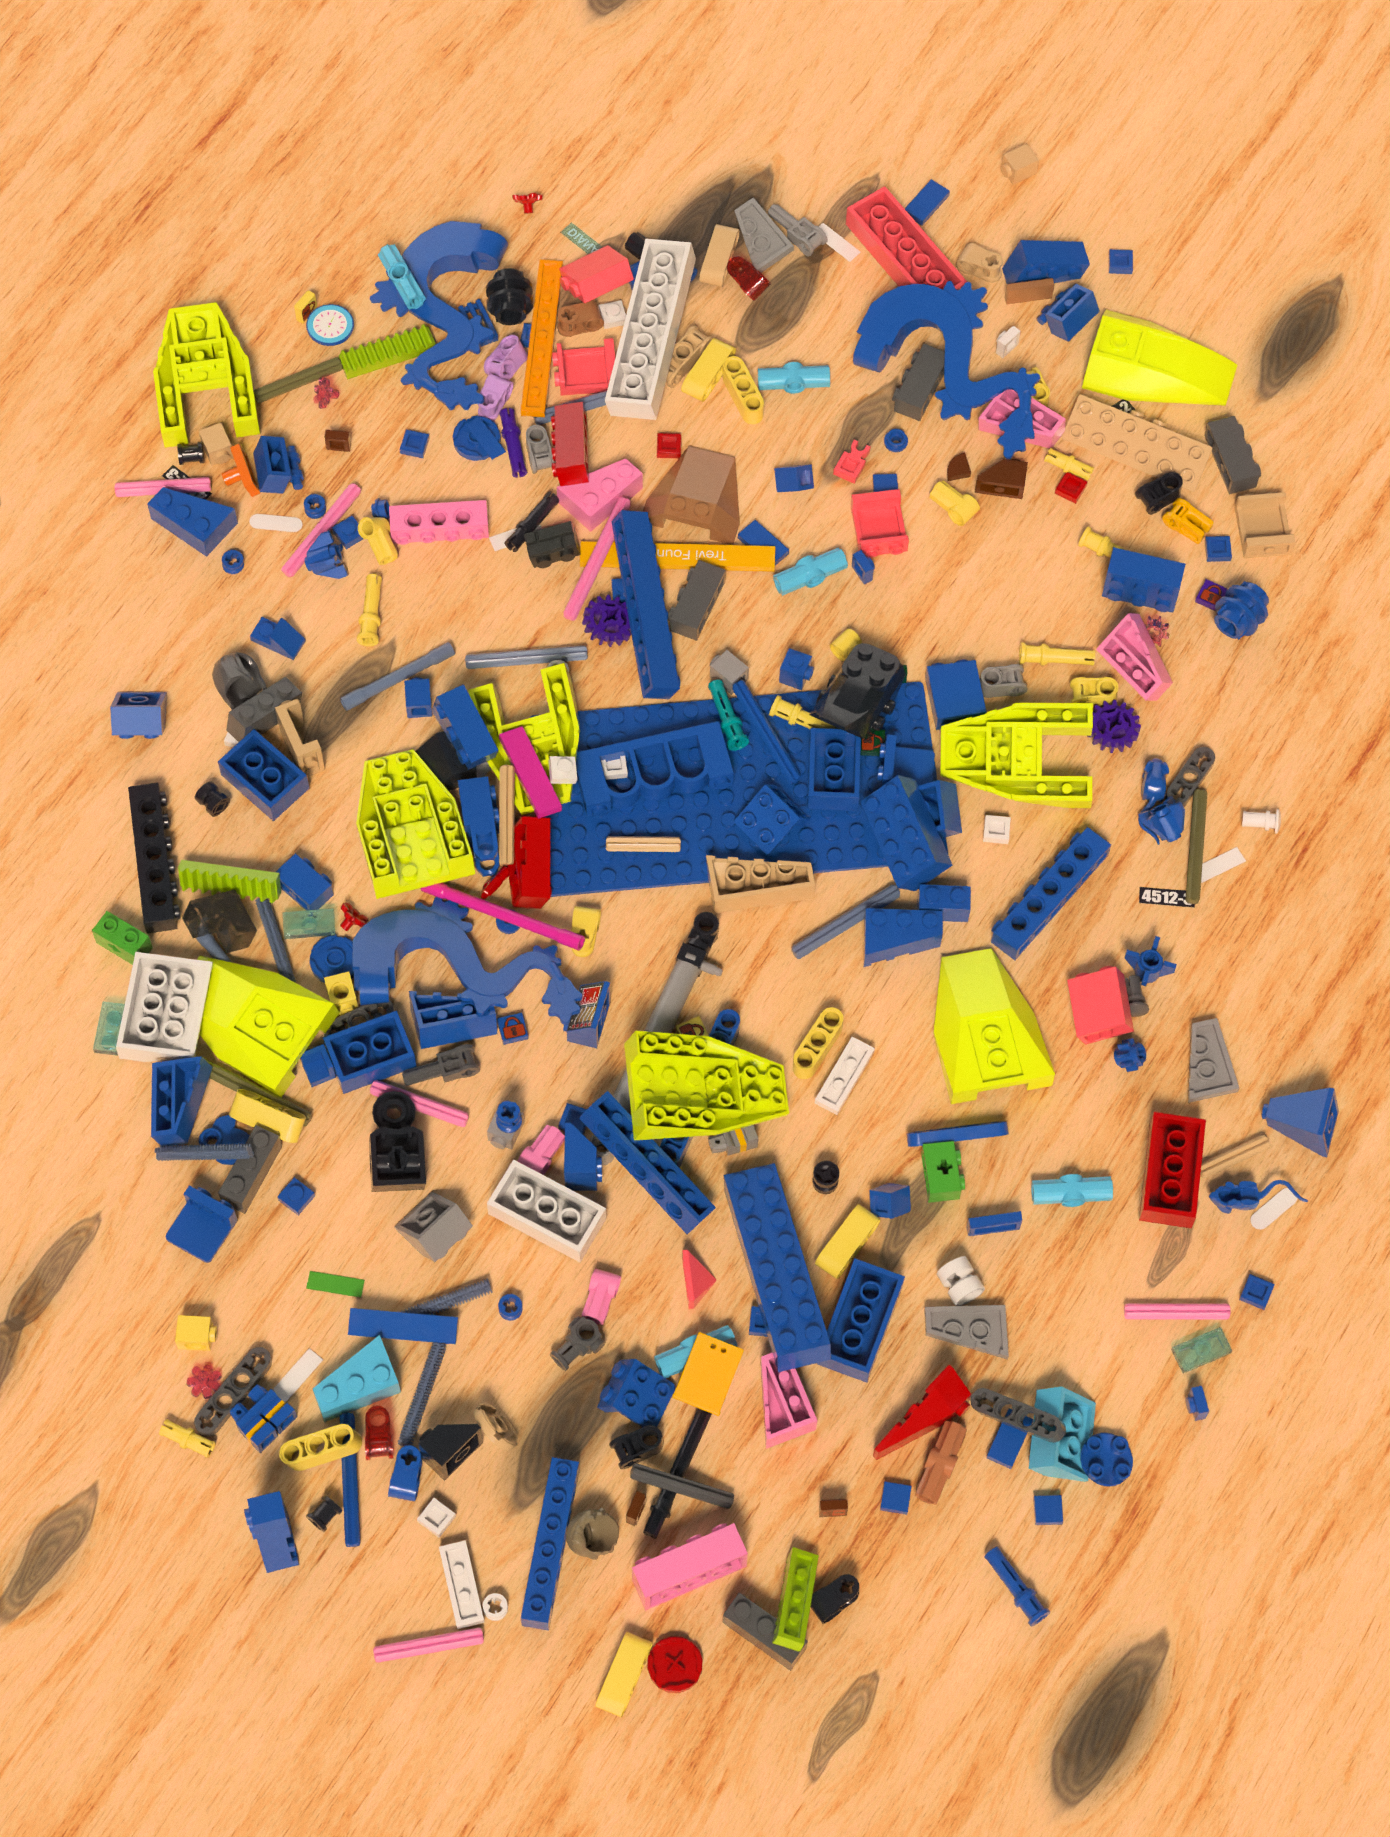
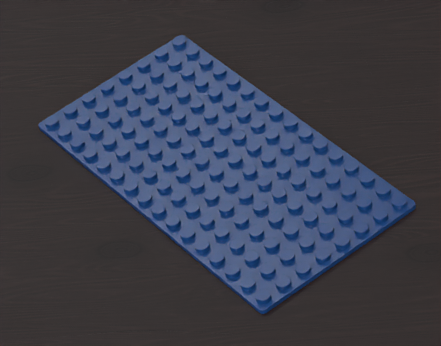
M921 682L902 683L895 699V709L891 715H886L884 726L881 729L885 730V743L887 734L897 735L896 747L933 751L924 686ZM822 690L754 696L801 775V780L793 785L789 784L738 698H729L735 716L739 717L742 721L741 728L743 733L749 739L746 747L732 751L728 749L727 737L722 732L734 772L733 785L722 790H717L716 788L709 790L707 784L701 791L696 793H684L674 788L673 793L661 801H651L640 795L639 800L633 806L622 809L611 806V812H607L603 816L587 817L579 785L576 781V784H573L571 802L561 804L562 811L542 817L550 818L551 897L709 883L706 855L723 859L738 857V860L754 861V859H764L765 862H777L778 860L809 862L812 865L813 874L888 867L860 802L881 787L882 781L877 780L878 766H883L884 758L860 755L858 811L807 809L810 729L799 724L790 725L787 720L776 715L773 717L769 716V713L777 695L781 696L782 700L791 704H800L803 707L802 710L811 713ZM720 699L723 709H725L723 699ZM714 700L577 711L580 726L577 752L717 721L721 725L722 721ZM697 747L671 752L674 766L681 776L694 778L703 772ZM663 754L637 760L641 777L646 783L661 785L669 779ZM935 760L933 770V781H937ZM626 762L627 778L606 780L608 787L612 791L625 793L635 786L629 762ZM765 784L777 786L811 819L805 827L794 826L770 855L765 854L734 823L737 816ZM608 836L679 837L681 839V849L679 852L607 851L606 838ZM945 837V838H942V842H943V844H944V846H945V849H946V851H947V853H948L947 842H946V837Z

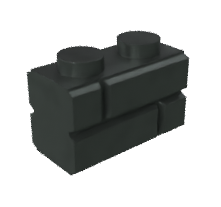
M571 521L524 534L528 556L534 568H547L554 562H568L573 560L575 556L581 555L577 534Z

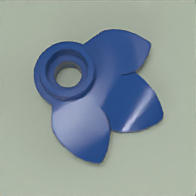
M226 1115L216 1119L212 1128H208L200 1134L199 1145L206 1146L207 1144L209 1146L208 1141L212 1138L217 1140L216 1145L246 1144L250 1135L243 1130L235 1128L236 1120ZM217 1159L216 1161L224 1165H234L237 1159Z

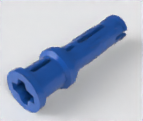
M998 1546L984 1556L1014 1596V1605L1022 1609L1029 1619L1028 1624L1031 1627L1041 1622L1050 1614L1051 1611L1048 1608H1044L1035 1596L1037 1592L1026 1586Z

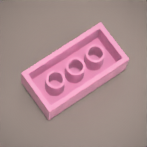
M726 1523L714 1527L711 1530L712 1533L702 1537L701 1534L695 1535L687 1539V1544L678 1548H676V1545L669 1546L660 1552L661 1555L651 1559L650 1556L636 1561V1566L632 1567V1582L645 1611L747 1566L748 1553L735 1524L733 1523L729 1526Z

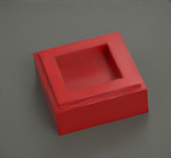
M657 433V458H680L681 434Z
M1067 472L1055 489V494L1076 504L1086 489L1088 482Z

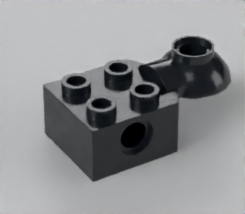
M391 1091L384 1093L377 1098L373 1105V1119L379 1128L372 1132L369 1137L371 1192L424 1190L426 1185L423 1131L414 1126L411 1127L415 1120V1106L412 1100L402 1092ZM392 1108L397 1109L401 1116L397 1119H391L386 1112Z

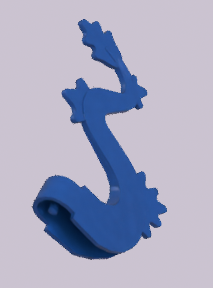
M449 221L434 226L419 235L404 251L402 257L426 297L421 307L408 309L390 278L388 281L376 282L375 287L379 291L370 296L371 303H382L380 307L383 312L396 307L398 317H403L409 311L418 319L448 333L444 340L420 354L413 364L405 365L407 373L401 378V383L403 385L414 384L416 390L423 387L433 393L437 400L445 404L449 410H454L456 405H460L463 410H469L473 404H482L484 397L477 392V384L466 385L464 377L435 382L429 376L430 368L457 358L467 351L479 354L482 342L494 337L495 334L492 329L481 325L482 318L480 315L468 320L462 313L434 296L430 291V286L439 275L446 272L463 271L478 273L479 269L493 271L499 267L508 248V242L502 235L494 231L481 229L482 225L479 223Z
M948 281L942 290L926 284H911L888 291L871 303L857 330V334H860L861 337L853 355V364L855 366L880 373L887 365L890 357L897 356L904 340L911 332L920 327L939 329L945 340L944 382L946 388L935 393V397L943 402L940 413L941 419L947 420L955 415H961L964 420H970L972 408L986 404L1007 389L1014 390L1019 396L1020 407L999 425L1000 430L1005 433L997 441L1000 446L1004 447L1003 454L1006 459H1011L1017 451H1026L1025 440L1035 438L1033 416L1031 413V396L1037 394L1034 386L1040 381V374H1027L1026 369L1022 367L1018 373L1004 372L978 382L969 380L973 329L983 327V322L976 315L988 309L987 303L981 302L987 294L985 287L972 290V284L966 282L960 290H956L953 282Z
M435 897L431 907L417 902L415 910H398L380 915L365 924L353 939L352 968L354 969V991H360V1005L389 1003V989L396 988V969L402 958L416 949L431 948L445 956L462 985L467 989L460 994V999L472 1002L479 1016H483L494 1006L508 1007L505 997L514 991L531 969L543 970L551 978L546 993L542 997L543 1004L551 1005L548 1009L549 1016H556L563 1025H568L571 1021V1016L580 1013V1006L575 1002L582 1000V993L574 987L572 982L560 970L561 959L555 957L557 954L556 945L545 949L535 945L533 951L519 955L495 973H488L483 969L472 942L466 935V933L473 929L471 923L462 921L468 915V909L466 907L459 908L458 903L450 900L444 902L441 898Z

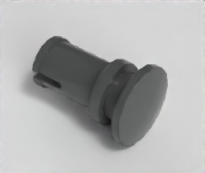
M1135 975L1129 976V978L1126 977L1125 983L1131 1017L1143 1016L1149 1012V1005L1146 1004L1145 997L1142 995L1141 978Z

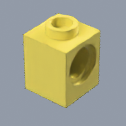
M349 972L324 978L329 1001L334 1003L340 1012L339 1015H344L358 1008ZM339 993L348 994L343 999L336 998Z
M178 1315L175 1337L178 1349L211 1351V1342H216L217 1326H213L211 1317Z

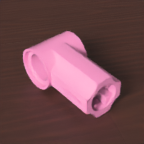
M546 1125L532 1146H527L517 1162L545 1175L550 1167L552 1157L565 1141V1135L556 1127Z
M595 1268L589 1284L588 1291L590 1292L582 1317L594 1321L597 1325H604L612 1298L615 1299L619 1289L620 1275Z

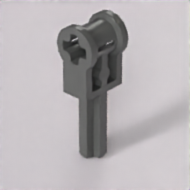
M470 1044L460 1045L452 1050L436 1054L438 1058L436 1062L403 1071L402 1076L405 1085L409 1086L443 1076L445 1083L476 1075L480 1072V1067L475 1063L473 1056L474 1046Z

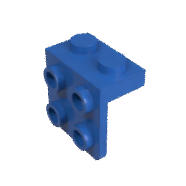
M887 734L886 743H881L879 758H884L883 766H878L877 780L882 781L881 787L897 775L915 779L918 786L932 782L935 753L932 750L896 747L897 735Z
M189 1185L184 1192L186 1205L166 1233V1240L201 1261L209 1263L238 1220L233 1210L234 1207L230 1203L222 1199L217 1201L211 1198L212 1195L207 1190L201 1187L195 1189Z
M637 1359L620 1360L613 1367L612 1377L600 1394L601 1400L597 1408L605 1413L619 1412L642 1428L648 1425L657 1427L675 1391L674 1383Z

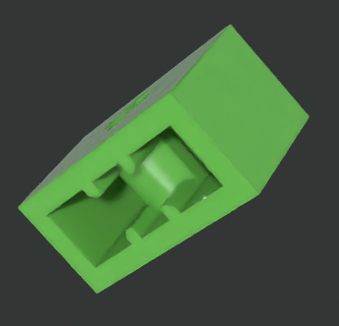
M108 911L92 929L97 944L132 965L135 952L150 953L153 949L147 934Z
M954 1141L923 1144L921 1158L928 1203L959 1200L961 1191L965 1190L964 1175L959 1174L958 1165H961L960 1150H955ZM940 1169H944L945 1173L948 1174L943 1175V1172Z

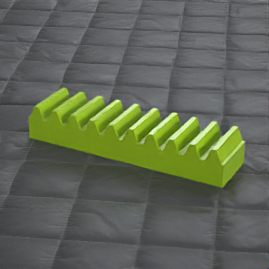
M423 324L420 329L413 327L411 332L404 330L402 335L395 333L393 338L388 335L384 341L379 338L374 344L371 341L365 347L361 344L356 350L353 347L350 348L349 352L342 350L339 359L348 380L416 358L436 344L428 326Z
M181 860L178 866L182 891L191 888L194 893L201 889V893L204 894L210 890L211 895L221 892V896L224 897L227 893H230L231 898L240 894L241 899L250 896V900L253 901L256 897H260V902H263L269 898L270 903L278 900L281 894L280 874L277 872Z
M795 1547L791 1549L784 1570L786 1573L781 1588L782 1593L778 1605V1618L775 1623L773 1644L798 1652L804 1646L819 1555Z

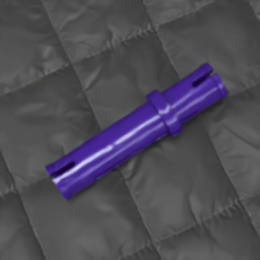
M504 408L499 412L503 426L501 433L506 441L512 476L517 478V472H519V477L521 478L527 475L519 438L521 431L516 424L514 409L509 408L510 414H508L507 408Z

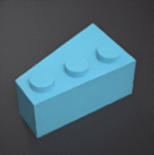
M380 1335L313 1388L324 1422L401 1393L399 1382Z

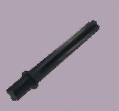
M698 1408L670 1474L684 1478L712 1413ZM662 1489L655 1504L650 1507L652 1513L643 1531L645 1535L657 1539L665 1518H670L671 1516L669 1511L677 1493Z

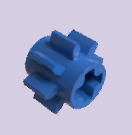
M1134 1038L1122 1040V1044H1117L1118 1048L1114 1051V1059L1119 1067H1126V1071L1131 1072L1138 1070L1139 1066H1143L1147 1055L1145 1047L1140 1042L1135 1043Z

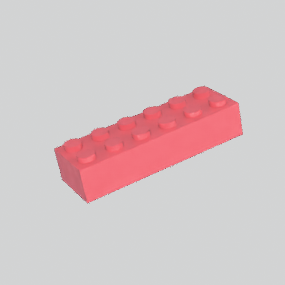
M885 186L847 208V227L899 287L911 284H926L943 290L946 283L951 281L955 289L960 290L967 282Z

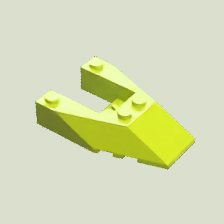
M214 302L169 309L163 330L161 347H159L156 367L153 370L164 447L189 444L182 393L225 387L229 388L236 438L259 435L260 429L249 358L242 350L237 337L234 336L218 304Z
M565 663L540 669L550 712L505 725L499 695L493 683L469 689V695L498 748L496 757L487 761L499 781L500 767L511 765L499 740V734L522 726L549 781L548 760L550 756L575 757L576 761L580 726L572 681ZM515 773V806L521 815L535 812ZM551 784L561 804L571 802L573 784Z
M1014 703L1012 706L988 711L986 714L977 717H969L941 726L940 776L1018 802L1062 808H1091L1092 776H1042V735L1091 736L1093 728V703Z

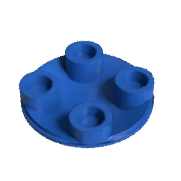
M1098 1433L1086 1440L1081 1449L1080 1461L1082 1468L1089 1479L1096 1484L1107 1487L1116 1486L1130 1476L1133 1467V1457L1128 1441L1124 1437L1112 1433Z

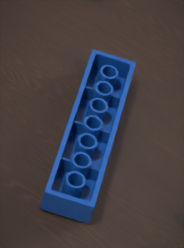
M775 1163L723 1175L724 1192L778 1372L831 1360V1344Z

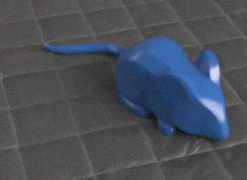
M1159 758L1149 760L1144 768L1145 773L1142 775L1141 797L1142 800H1149V802L1141 812L1151 810L1156 801L1162 802L1165 797L1166 774H1169V768L1167 763ZM1138 818L1140 827L1155 838L1159 845L1160 842L1157 835L1148 829Z
M1275 1180L1261 1192H1258L1255 1182L1241 1181L1239 1185L1226 1182L1225 1186H1220L1209 1194L1210 1200L1218 1209L1227 1214H1230L1232 1209L1248 1211L1257 1208L1259 1200L1264 1198L1278 1184L1285 1185L1299 1200L1308 1202L1285 1180Z

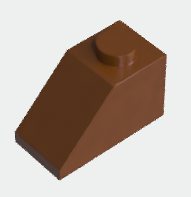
M1018 459L1001 460L977 476L975 493L1022 499L1028 462Z

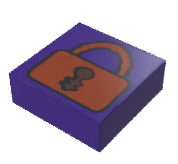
M1206 579L1195 602L1216 611V602L1225 596L1227 588Z

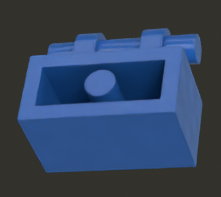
M1075 284L1072 288L1060 292L1055 297L1056 300L1041 311L1042 314L1037 318V321L1041 325L1048 322L1051 334L1069 342L1100 312L1094 292Z
M261 436L253 452L260 492L283 494L289 481L293 483L295 490L302 489L304 476L299 468L301 460L299 453L296 452V447L288 446L286 448L284 437Z

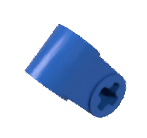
M408 1445L398 1451L394 1472L390 1480L388 1497L416 1501L422 1468L421 1453L416 1447ZM412 1455L414 1461L410 1465H406L405 1460Z

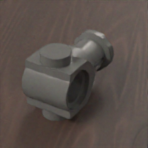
M580 1316L576 1317L568 1326L571 1332L565 1337L566 1342L557 1351L550 1353V1357L562 1370L567 1371L569 1369L568 1365L579 1355L583 1357L585 1354H591L592 1352L596 1354L605 1345L606 1342L602 1339V1334L599 1332L598 1326L594 1321L584 1317L581 1318ZM587 1330L594 1334L590 1339L580 1337V1334Z

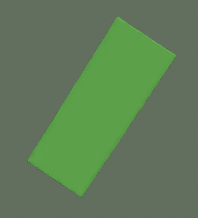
M310 1271L306 1289L361 1298L365 1280Z

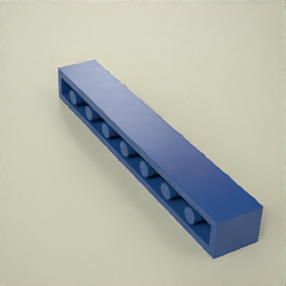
M621 510L611 522L642 696L648 699H670L680 689V678L677 675L676 655L673 653L672 633L669 631L667 621L668 611L665 609L663 599L664 589L661 587L659 577L660 567L657 565L655 555L656 545L653 543L652 524L649 521L648 512Z

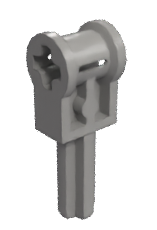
M775 204L768 210V215L787 229L788 240L796 245L804 255L811 256L814 252L813 250L827 243L828 239L825 232L820 227L813 225L805 217L798 221L779 205Z

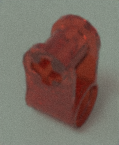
M735 256L728 261V273L753 301L771 285L767 278L744 258Z
M373 1406L368 1409L365 1415L366 1461L371 1460L372 1457L388 1456L389 1459H394L393 1435L389 1412L382 1406ZM381 1415L385 1417V1422L382 1425L374 1426L371 1424V1420L375 1416Z

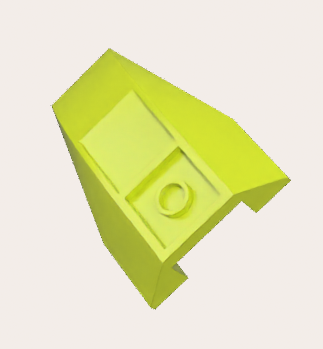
M1105 310L1091 351L1082 389L1127 401L1226 406L1237 364L1215 351L1156 323Z

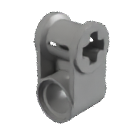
M540 425L530 426L526 431V449L531 471L535 474L537 470L552 468V463L556 462L552 458L551 445L546 429ZM533 439H541V441H538V442H535V441H532V440H533Z
M1012 664L985 668L980 676L983 697L1020 696L1026 693L1028 689L1023 681V666ZM986 681H992L995 684H989Z

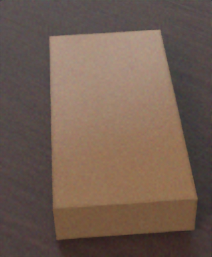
M1053 278L1007 284L1005 292L1006 305L1052 299L1054 290Z

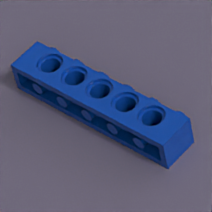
M1087 827L1082 833L1077 832L1070 841L1071 846L1066 851L1062 849L1055 857V864L1051 868L1046 867L1040 874L1038 883L1035 886L1031 884L1026 889L1020 903L1015 902L1009 908L1008 916L1005 920L1002 921L1000 919L991 930L993 932L991 943L1013 960H1016L1108 857L1111 844ZM1075 855H1083L1086 859H1078ZM1060 872H1067L1070 876L1063 877L1060 875ZM1050 889L1054 891L1055 894H1046L1044 890ZM1036 907L1039 912H1031L1028 908ZM1018 924L1024 929L1016 930L1012 926Z
M608 1091L579 1117L686 1234L691 1232L716 1208L653 1139L634 1140L631 1115Z
M554 1457L551 1459L521 1613V1625L524 1627L547 1631L550 1628L566 1544V1531L570 1523L580 1471L579 1462Z

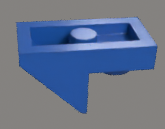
M261 617L250 635L251 641L292 660L295 659L306 642L305 638L283 618L278 623Z

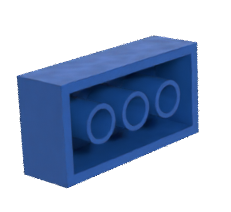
M897 775L860 801L897 888L916 891L919 889L920 884L925 885L953 866L915 779Z
M854 1258L827 1329L831 1344V1360L819 1362L817 1365L863 1382H868L901 1294L905 1276Z

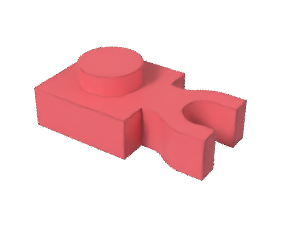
M854 440L851 445V453L844 451L833 472V475L854 484L866 465V460L863 459L869 455L871 448L866 445L864 450H857V440Z

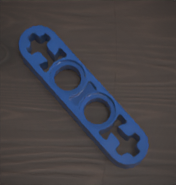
M1007 1121L906 1133L908 1147L1009 1134Z

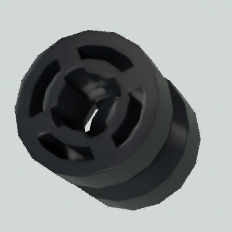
M212 781L202 785L194 797L200 805L206 807V811L212 817L220 815L230 803V799L226 794L220 793L218 786Z
M821 1161L814 1167L812 1184L817 1192L830 1194L836 1190L840 1175L836 1164L831 1161Z

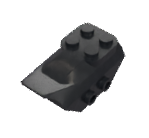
M866 643L856 645L844 661L837 675L833 674L830 677L826 691L822 690L820 692L816 706L809 715L862 739H871L876 730L880 732L883 728L886 715H891L895 709V699L906 675L902 664L895 655Z

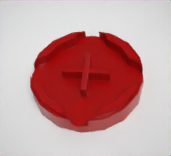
M670 1636L661 1639L652 1648L648 1656L647 1670L651 1681L659 1689L667 1693H681L691 1689L698 1682L702 1674L703 1659L699 1649L688 1639L680 1636Z

